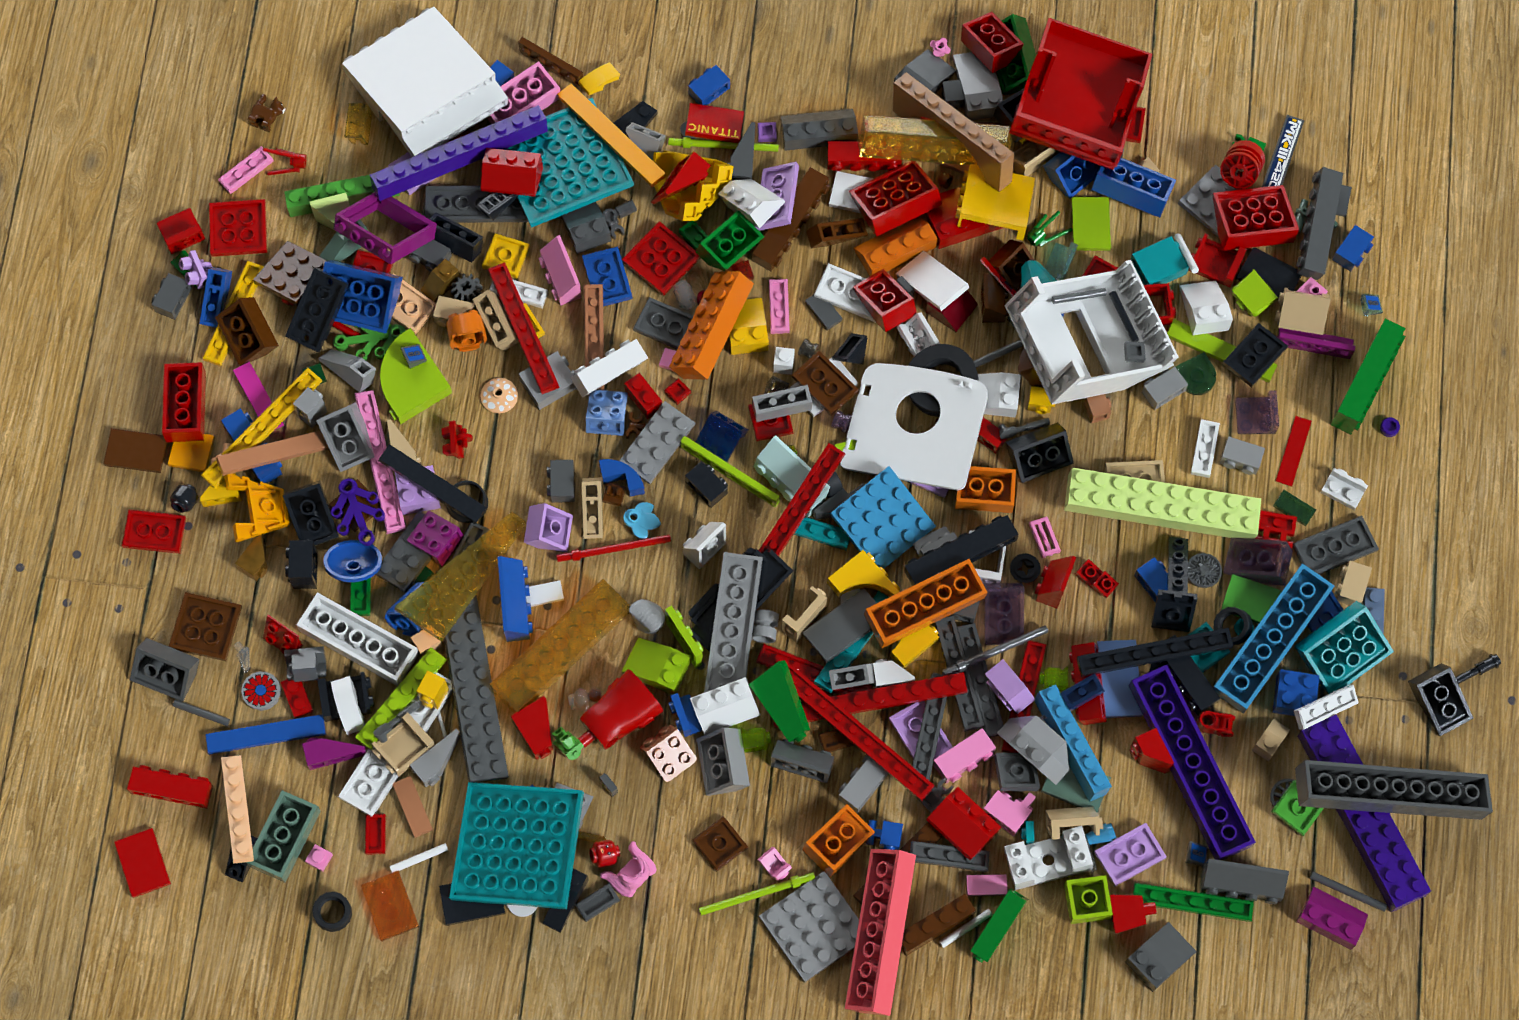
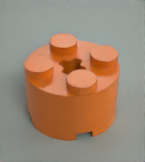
M471 310L467 313H454L448 316L449 320L446 323V329L452 349L455 347L461 352H468L480 348V344L483 341L484 344L487 342L484 321L481 315L478 314V311Z

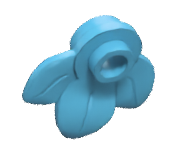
M639 503L634 509H628L623 515V521L626 526L631 527L633 534L641 539H647L648 530L656 529L661 525L659 518L651 513L654 507L651 503ZM630 515H634L636 520H632Z

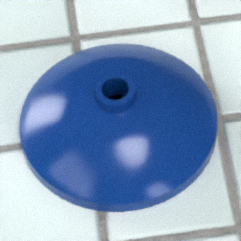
M359 540L340 542L332 546L324 556L326 572L331 577L343 582L355 583L367 580L374 576L382 566V555L379 549L374 545L364 546Z

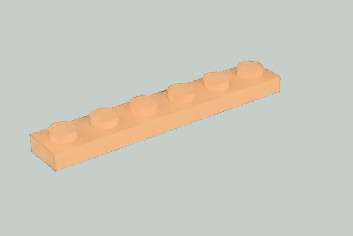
M241 755L221 757L233 864L252 862L254 857Z

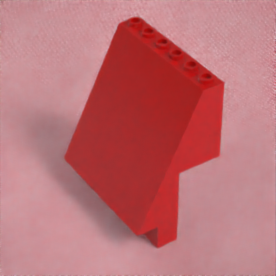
M1048 18L1009 133L1114 170L1123 153L1131 118L1144 89L1152 53Z

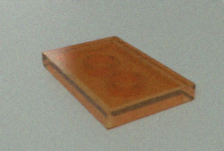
M399 871L361 885L381 942L419 927Z

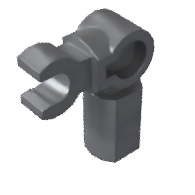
M632 199L615 207V210L606 209L603 212L608 228L611 229V237L614 240L616 239L615 231H620L622 235H625V230L621 225H618L619 221L617 218L621 219L637 211Z

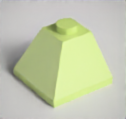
M346 193L310 201L315 220L334 230L335 215L350 206Z

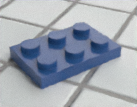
M618 247L582 255L589 284H603V307L633 299Z

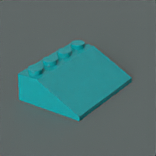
M1355 601L1294 646L1311 672L1315 675H1320L1319 682L1328 694L1351 684L1394 652L1367 607L1358 601Z

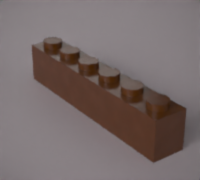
M811 167L808 169L796 187L791 224L768 229L764 235L765 237L752 253V261L770 272H772L774 267L777 268L782 261L781 256L784 252L787 253L792 245L791 241L799 236L801 226L809 221L810 213L819 206L821 196L827 194L830 188L829 177Z

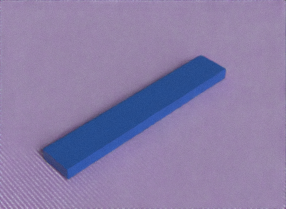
M321 714L206 734L207 751L210 755L326 735L325 721Z

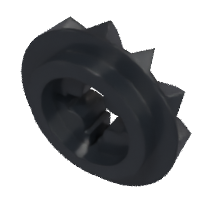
M1019 554L1013 558L1010 564V573L1020 583L1029 584L1038 578L1041 571L1038 559L1031 554ZM1023 562L1026 567L1031 568L1028 570L1027 575L1024 571L1019 570L1022 569Z

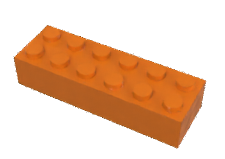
M740 271L714 273L691 322L688 324L687 331L672 357L669 368L683 379L708 380L754 285L752 281Z
M967 559L866 608L864 616L881 648H884L984 599L988 592L970 559Z

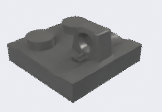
M1020 753L995 754L994 760L1000 791L1039 790L1040 784L1037 768Z

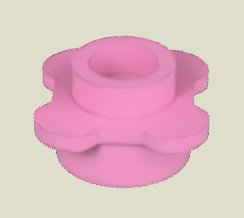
M946 38L930 42L934 56L942 57L950 53Z

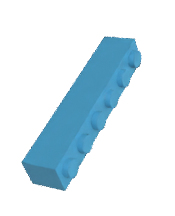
M1053 685L1039 691L1035 698V703L1046 724L1067 742L1068 764L1088 801L1091 802L1105 796L1112 786L1058 687Z

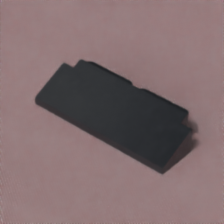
M751 547L743 553V555L763 557L756 610L794 571L770 547L763 553L757 548ZM718 583L714 584L688 612L690 620L695 624L691 628L693 637L709 652L719 590Z

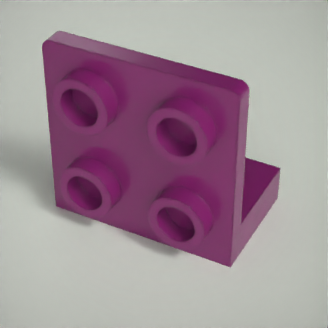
M427 511L407 541L431 555L435 563L443 567L460 544L464 535L458 526L431 511Z

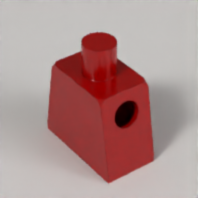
M1109 894L1113 913L1114 933L1145 925V915L1157 914L1155 902L1143 903L1142 895Z

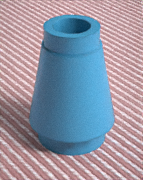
M1104 823L1103 829H1100V835L1096 836L1092 830L1086 834L1089 845L1112 842L1116 835L1112 824L1106 825Z

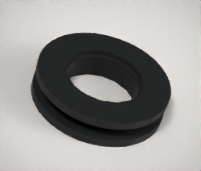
M949 344L932 345L921 350L908 365L931 369L938 365H950L955 367L961 376L979 381L972 358L964 350ZM923 392L909 395L913 404L920 411L930 416L940 417L939 402L932 395Z

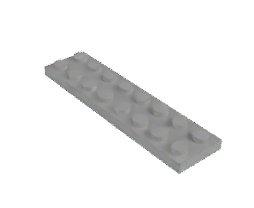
M728 552L723 554L704 693L747 676L763 557Z

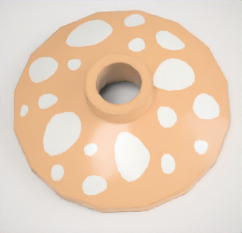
M495 378L485 383L481 389L480 398L487 410L492 413L501 414L508 412L515 406L518 392L516 386L511 381L505 378ZM497 391H501V392H502V394L499 395V396L496 395L495 393H496Z

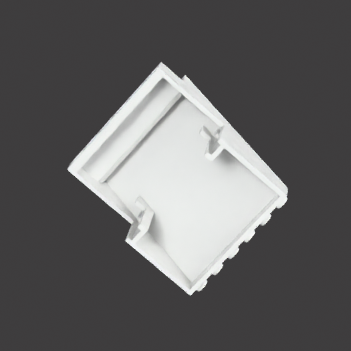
M435 7L427 8L418 17L408 19L405 25L392 29L390 34L385 37H379L375 40L374 44L361 48L359 53L354 56H348L342 63L344 72L379 122L383 120V116L411 157L445 144L508 104V97L495 80V72Z

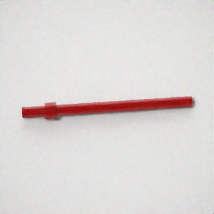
M669 534L580 551L575 549L569 553L556 555L557 562L579 561L584 557L671 542V536Z

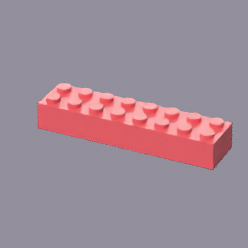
M871 849L845 1009L885 1016H890L916 859L914 854L901 850Z

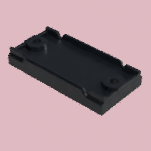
M314 268L285 336L316 352H320L344 300L349 283L320 268Z

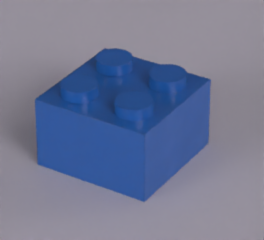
M1280 669L1276 676L1272 713L1295 716L1294 710L1317 700L1320 675Z

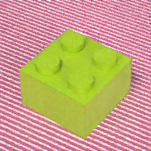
M1106 875L1066 880L1064 888L1070 924L1109 920L1112 917L1113 913Z

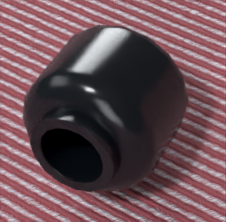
M190 484L178 485L170 496L171 507L179 513L191 511L199 498L195 487Z

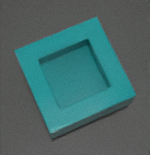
M1026 821L1024 827H1021V839L1025 840V845L1034 843V821Z

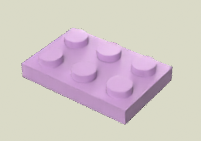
M925 701L916 702L889 717V721L913 760ZM941 728L934 759L953 748Z
M1147 823L1094 852L1114 887L1166 859L1165 853Z

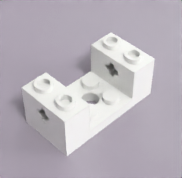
M1082 826L1064 830L1060 839L1052 840L1051 838L1025 845L1024 841L1004 846L1015 890L1093 869V862ZM1046 855L1054 858L1052 865L1048 866L1043 863L1042 860Z

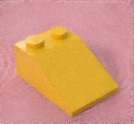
M762 298L746 299L729 335L731 355L769 351Z

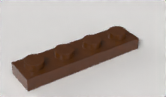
M521 37L518 45L522 55L530 56L536 62L539 61L542 66L545 65L550 68L553 73L564 76L568 82L579 85V80L583 78L582 71L526 38Z

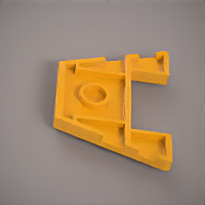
M234 473L224 475L226 490L246 491L251 523H235L233 525L235 542L253 538L289 525L287 506L283 498L284 489L264 482L257 483L251 481L248 477L233 475Z

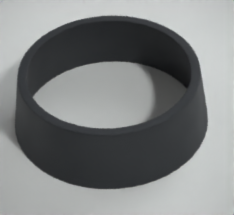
M465 480L453 485L456 488L463 485L478 487L483 493L482 505L488 508L487 494L479 484ZM446 506L449 514L455 520L463 523L471 522Z

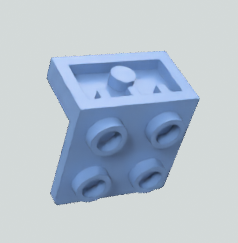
M594 390L591 392L586 413V433L624 436L628 393Z

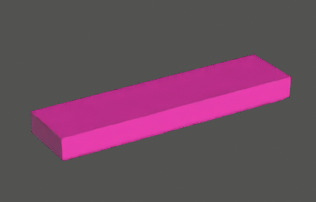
M248 362L234 369L233 372L259 417L272 404V401L251 363ZM282 422L276 429L284 426V423Z

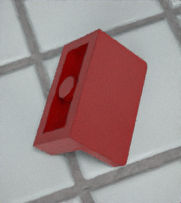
M983 417L977 441L996 454L1007 439H1001L998 427Z

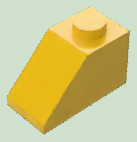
M224 480L216 489L210 485L200 497V501L203 507L242 501L241 491L226 490Z

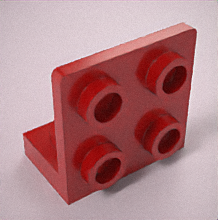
M191 208L157 222V226L171 255L205 240L202 229Z

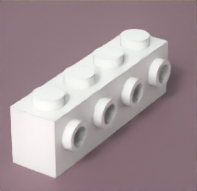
M629 339L619 345L620 349L615 351L612 348L604 353L606 357L602 359L597 357L589 362L591 365L587 368L583 365L574 371L576 374L571 377V380L582 397L648 359L637 339L632 342Z

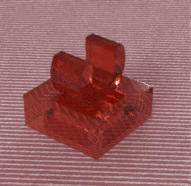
M749 260L741 261L731 266V271H740L749 280L754 279Z

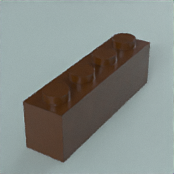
M963 894L905 929L901 946L905 955L911 954L974 916L976 910L967 895Z

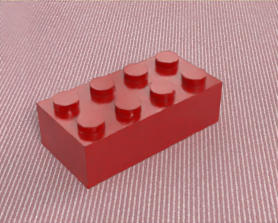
M202 362L164 364L162 434L166 442L204 441L206 371Z

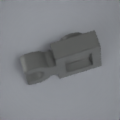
M946 778L940 780L938 788L935 786L924 800L920 801L931 813L946 798L943 794L950 793L954 788L953 785L948 789L943 787V783L947 780Z

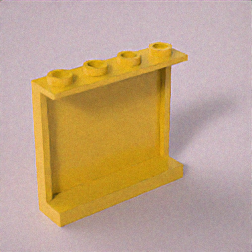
M970 164L969 170H965L963 181L966 183H962L960 194L963 195H960L958 206H961V208L957 207L955 218L959 219L957 226L960 227L962 219L1017 230L1016 239L1023 241L1028 223L1035 178L1013 173L1012 182L998 192L985 182L979 166Z

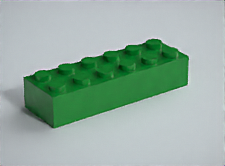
M1386 318L1384 319L1331 426L1350 435L1354 429L1358 431L1406 337L1403 335L1406 328Z

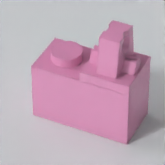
M998 790L983 810L1014 837L1030 817L1033 810L1030 805L1036 797L1029 792L1024 800L1019 798L1013 802L1009 794L1004 791L1001 793Z

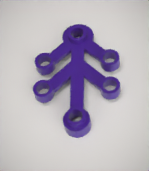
M344 479L339 484L338 489L341 494L336 505L331 509V515L335 519H340L343 516L342 508L347 499L350 506L342 522L337 526V531L340 535L346 536L350 531L348 526L353 516H355L360 530L358 539L362 545L370 546L374 543L375 536L371 530H368L362 512L373 516L376 521L384 520L385 512L380 508L375 509L358 502L355 495L366 498L373 505L378 503L379 496L376 492H368L358 488L357 483L353 479ZM352 486L350 491H346V487ZM375 495V500L371 501L370 497ZM336 510H340L338 515H334ZM382 512L381 517H376V514ZM342 527H346L344 532H340ZM367 536H370V540L368 542H365L364 539Z

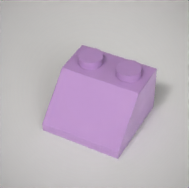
M546 503L529 506L524 543L539 549L568 551L573 515Z

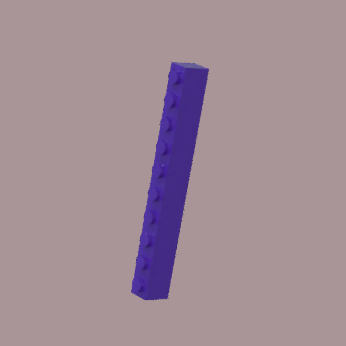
M537 105L370 174L372 189L379 201H382L483 159L486 148L504 150L548 132L547 118L540 106Z

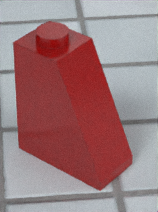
M543 696L511 715L512 722L536 760L547 757L551 754V750H553L548 703L546 697Z

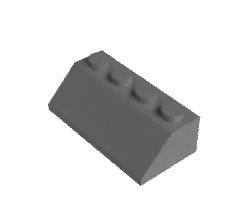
M853 109L780 116L785 151L828 146V141H858L857 122Z
M1208 859L1203 866L1200 890L1211 895L1221 893L1230 898L1241 896L1249 901L1261 899L1265 900V903L1277 904L1284 897L1289 871Z

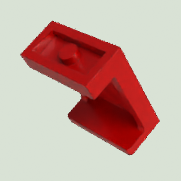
M1205 233L1203 238H1198L1195 248L1198 249L1196 254H1191L1199 268V271L1195 274L1212 281H1217V283L1230 288L1247 249L1239 247L1238 251H1223L1222 245L1208 239V234Z

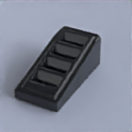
M493 192L478 204V207L494 221L518 195L511 194L507 196L505 193Z

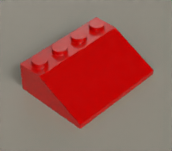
M915 160L909 161L849 191L863 218L876 236L884 234L942 205L938 187Z
M1284 185L1215 192L1212 194L1218 236L1223 251L1239 249V247L1252 248L1294 243L1299 227Z
M961 186L939 193L942 205L924 213L927 222L938 238V249L1002 229L1003 227L962 219L961 225L958 227L959 219L955 218L957 207L961 208V206H958L959 197L963 195L960 194Z

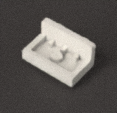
M922 312L916 313L905 324L897 326L901 338L904 339L913 356L929 346L940 344Z

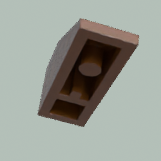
M863 218L818 223L806 231L811 249L827 247L868 236Z

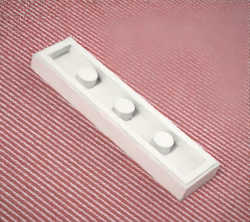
M1347 685L1294 710L1299 730L1306 729L1358 704L1354 685Z

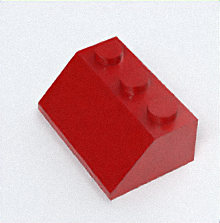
M993 12L962 25L961 42L992 73L1007 67L1024 45Z
M486 148L482 162L481 191L535 197L543 170L541 154Z
M959 787L954 789L926 819L969 860L974 858L991 842L1002 828Z

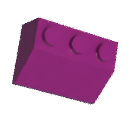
M1313 887L1297 919V923L1352 950L1361 936L1368 914Z

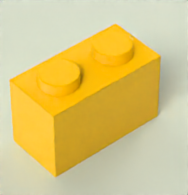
M427 670L416 692L422 702L421 705L428 709L435 708L438 710L449 688L444 678Z

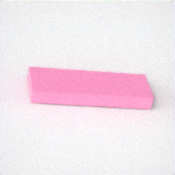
M262 146L218 179L219 183L229 194H232L274 162L273 158L262 150Z
M769 279L771 334L789 333L788 279Z

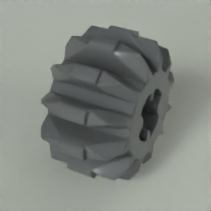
M463 273L462 279L456 277V282L451 284L453 288L451 289V295L457 300L471 302L475 297L482 294V284H479L478 278L473 279L472 274L466 277Z

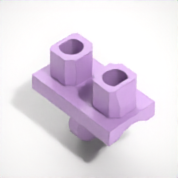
M195 250L190 251L188 257L180 258L179 261L181 270H190L185 275L187 285L196 284L198 289L203 288V282L207 279L208 269L213 268L212 264L204 262L203 259L199 260Z

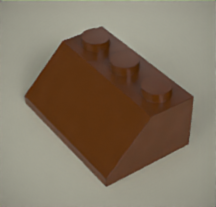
M254 297L239 298L215 317L239 366L266 356L279 346Z

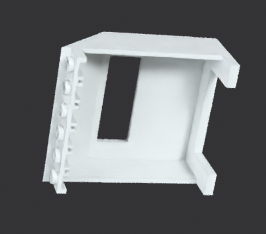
M1131 260L1125 261L1116 271L1041 284L1038 276L1032 277L1005 305L1052 405L1125 390L1174 366L1173 362L1179 358ZM1106 288L1107 291L1106 296L1057 304L1052 303L1053 296ZM1112 291H1116L1139 338L1138 342H1144L1146 360L1143 363L1125 362L1124 343L1131 341L1109 296V293ZM1075 312L1105 375L1091 377L1061 314Z

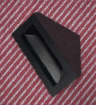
M851 333L832 356V359L864 365L867 336Z

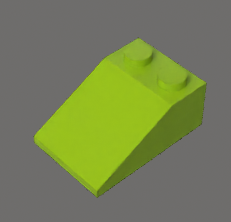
M638 637L621 672L624 673L627 669H630L642 682L673 695L676 694L690 666L691 656L672 647Z

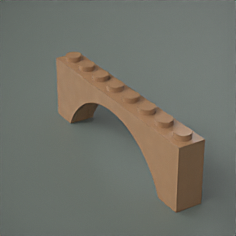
M907 72L893 83V112L905 121L915 116L926 117L947 128L971 153L981 169L985 182L998 192L1012 182L1014 153Z

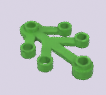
M389 324L387 333L360 328L367 334L351 337L337 335L333 340V344L336 350L345 351L349 345L368 342L363 349L356 352V356L365 354L363 359L367 360L368 355L379 341L387 339L382 347H377L374 351L376 358L381 360L393 341L406 330L401 325L392 326L391 324ZM395 331H399V332H400L399 335H394L393 333H394ZM339 339L344 340L341 344L337 343ZM379 351L384 352L382 355L377 354Z

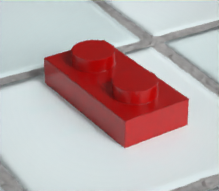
M286 679L281 682L295 719L313 712L302 681L295 682L294 680L288 681Z

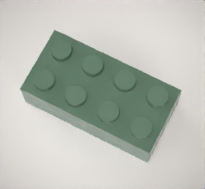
M282 790L253 847L254 861L246 862L248 866L286 883L321 812L319 807Z

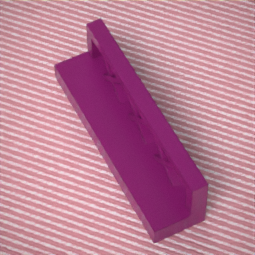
M1283 328L1278 329L1277 337L1291 349L1351 359L1355 351L1354 339Z

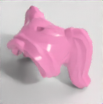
M632 841L628 848L633 859L617 875L611 871H604L600 874V877L606 879L618 893L629 898L634 895L636 889L649 876L656 873V865L637 847L635 841Z

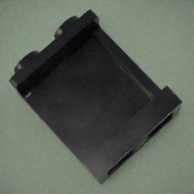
M360 672L361 675L350 678L356 689L358 706L362 715L372 714L371 707H374L373 695L369 696L368 689L372 688L370 676L366 677L365 672ZM317 679L322 715L325 722L339 720L340 716L331 682L335 680Z

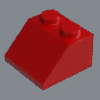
M1157 728L1134 738L1129 750L1132 758L1137 760L1139 765L1164 774L1169 773L1174 761Z

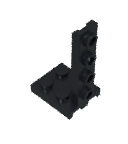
M1169 537L1167 590L1158 589L1151 627L1190 632L1197 604V594L1188 593V539Z

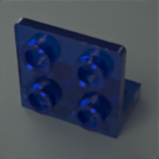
M719 411L710 413L695 442L725 462H728L740 438L745 437L749 429Z

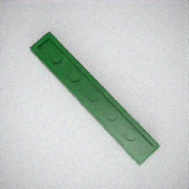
M1134 883L1133 895H1142L1143 903L1155 902L1157 908L1246 922L1252 921L1254 901Z

